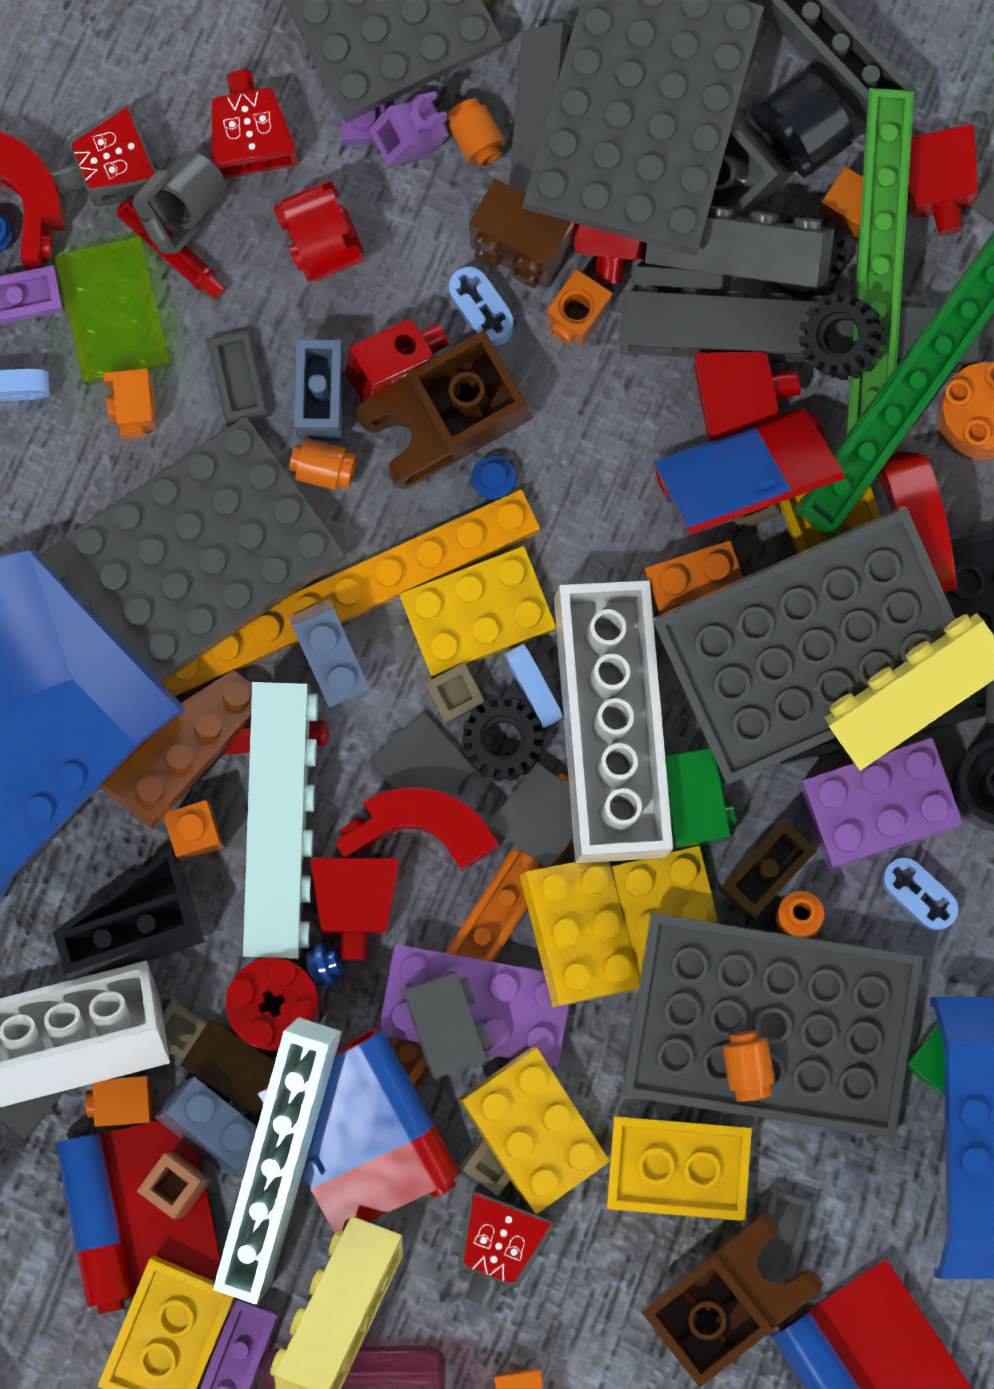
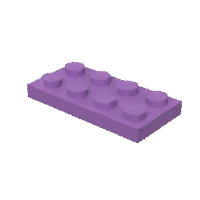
M393 945L379 1027L383 1028L387 1037L419 1042L401 989L455 971L458 974L459 980L467 977L471 985L476 1004L470 1005L469 1009L474 1024L480 1021L483 1022L491 1045L490 1048L484 1050L485 1054L515 1059L533 1046L538 1048L548 1065L558 1067L569 1005L552 1007L544 971L409 946Z

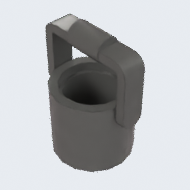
M187 151L181 153L167 170H160L155 173L135 195L133 206L140 217V222L161 253L177 254L199 230L197 222L225 191V181L222 173L208 158L199 153ZM149 201H150L152 207L154 208V210H155L156 212H154L153 209L151 208V206H150V204H149ZM157 214L170 225L180 229L171 240Z

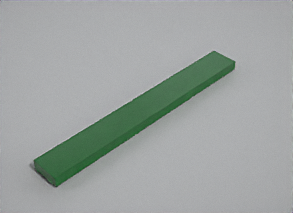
M994 231L833 455L843 470L845 479L805 493L793 509L795 513L826 538H831L835 535L993 314Z

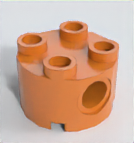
M994 362L968 365L955 374L947 385L937 409L936 421L942 439L952 451L959 455L963 454L967 457H972V460L985 461L994 459Z

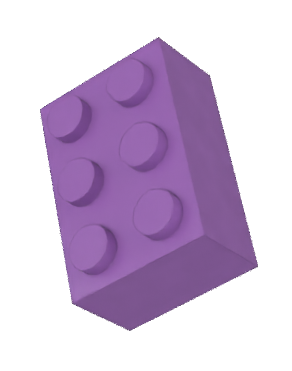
M933 737L887 752L861 771L854 763L803 780L799 785L828 872L955 830L963 824Z

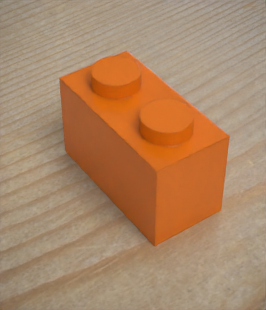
M731 540L644 569L643 575L644 581L650 580L651 602L656 617L743 578Z

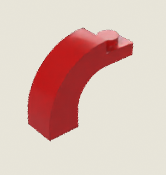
M0 132V186L15 192L22 199L24 207L20 260L27 271L45 267L46 259H52L54 252L53 232H48V230L66 231L63 200L56 183L40 157L23 142Z
M894 452L877 474V479L888 499L891 512L903 506L907 507L943 591L957 590L955 564L948 524L936 478L927 455H919L918 452Z
M425 788L394 789L364 801L363 804L373 818L367 822H364L362 817L353 820L339 830L342 838L334 842L344 858H353L390 833L404 829L421 830L433 835L444 844L462 872L499 848V843L487 825L471 808L450 795Z

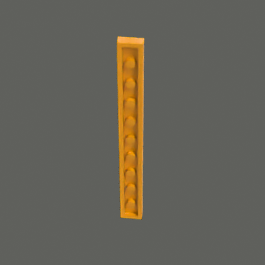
M522 489L292 594L172 675L162 684L178 699L213 683L231 670L237 672L298 644V638L289 620V617L330 599L340 623H344L400 597V593L442 578L540 533V527Z

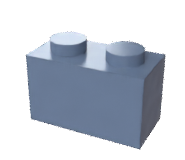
M296 339L294 430L298 439L342 440L345 352L341 340Z
M330 599L289 617L293 630L329 708L370 690Z
M196 1077L181 1081L154 1116L224 1174L237 1172L248 1159L257 1131L255 1125Z

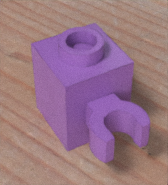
M435 91L417 95L412 102L389 106L369 128L388 167L428 158L449 136L443 125L447 119L446 112L437 113L432 103L437 97Z

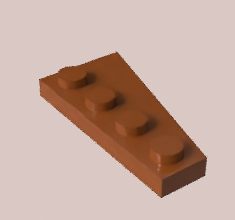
M231 670L182 702L181 704L186 708V711L144 741L99 789L153 829L250 723L252 683L235 670Z

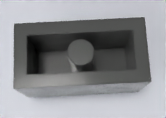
M451 971L401 989L432 1078L436 1079L487 1061L484 1050L490 1048L491 1045L483 1022L480 1021L474 1024L469 1006L476 1004L467 977L459 980L457 972Z

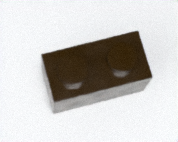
M783 819L726 880L719 891L753 921L818 850Z
M210 1019L180 1066L189 1071L185 1079L196 1077L209 1089L213 1087L227 1096L225 1102L246 1118L250 1112L256 1116H261L264 1104L258 1093L269 1087L276 1060L258 1048L249 1045L217 1021Z

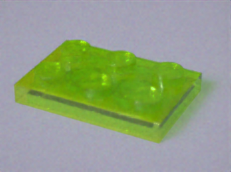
M141 236L55 256L82 380L85 386L104 382L103 373L148 369L151 371L171 366Z

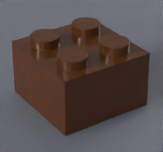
M494 178L469 222L471 249L475 251L474 256L488 266L497 268L500 264L514 271L513 277L528 287L536 288L537 285L549 289L573 246L574 223L522 209L525 194Z

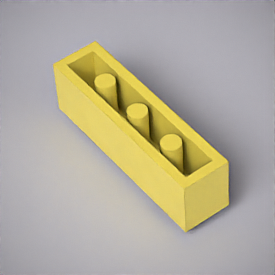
M977 613L970 618L967 614L956 618L945 627L944 631L946 634L932 644L929 641H924L915 646L906 654L907 661L893 671L890 667L882 669L868 680L869 687L855 697L852 693H849L829 707L831 713L824 718L860 771L994 680V635Z
M353 1216L350 1217L344 1231L338 1229L335 1232L328 1251V1255L331 1258L325 1270L319 1268L313 1277L309 1291L312 1297L306 1310L299 1308L290 1329V1335H293L287 1349L280 1348L273 1360L270 1374L274 1376L276 1389L342 1388L403 1257L402 1234Z

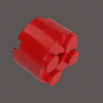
M331 179L282 199L280 204L273 206L282 230H287L290 239L294 243L288 246L297 269L303 271L308 282L313 280L315 282L321 281L366 261L362 255L364 251L347 208L344 209L342 204L338 205L336 198L341 195Z
M264 958L245 966L230 983L226 996V1013L235 1033L249 1045L266 1051H279L284 1030L298 1017L318 1023L322 1005L319 989L311 976L298 965L281 958ZM270 994L277 998L284 997L285 1003L279 1006L281 1014L277 1017L273 1013L264 1012L263 1007L268 1004L267 996Z

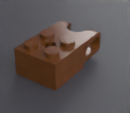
M485 330L407 373L406 378L368 398L356 410L357 420L369 432H379L396 425L409 428L412 437L409 446L399 456L391 460L389 465V477L393 485L401 489H407L533 419L524 398ZM473 390L477 398L467 402L464 394Z
M770 1213L757 1216L642 1307L641 1313L699 1388L774 1330L773 1328L814 1297L823 1286L824 1281L816 1272L811 1270L801 1271L784 1282L770 1281L761 1274L758 1268L759 1252L775 1236L777 1231V1221ZM706 1307L708 1311L714 1308L719 1312L715 1316L717 1324L715 1328L709 1330L705 1325L700 1329L695 1325L699 1319L697 1311L700 1308Z

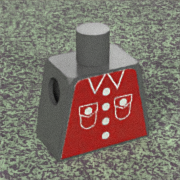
M129 104L122 106L72 136L67 142L75 162L51 171L61 196L86 187L94 207L121 203L127 198L135 197L156 173Z
M473 1190L469 1200L457 1262L458 1266L474 1272L465 1298L491 1307L500 1282L518 1289L552 1231L555 1221Z

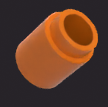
M471 98L459 103L447 113V118L450 121L448 128L468 164L478 163L480 167H486L502 157L503 153L501 150L506 145V140L486 105H480L477 98Z
M305 438L302 446L295 444L291 454L289 470L296 472L295 480L298 482L338 491L339 487L350 489L355 474L357 454L348 453L347 447Z
M796 891L788 894L780 903L775 916V929L777 933L795 937L815 938L824 920L822 903L815 895L806 891ZM793 912L802 913L808 919L799 920L794 916Z
M746 1031L730 1035L731 1043L723 1045L722 1050L729 1090L735 1092L736 1101H753L772 1096L771 1085L775 1083L768 1039L758 1038L757 1031Z

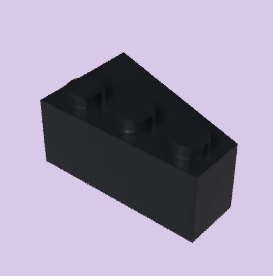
M171 846L159 853L160 857L137 874L133 872L123 880L124 883L103 899L98 898L52 932L64 973L70 980L146 960L148 962L205 942L181 862L176 857Z

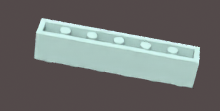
M252 682L243 957L298 959L302 955V948L310 947L311 924L310 921H303V903H311L312 876L304 875L305 857L313 856L314 832L313 830H306V812H314L315 785L307 784L308 766H316L317 740L309 739V722L317 721L318 694H310L311 685Z
M298 1017L283 1032L213 1288L215 1291L257 1305L272 1285L342 1031Z

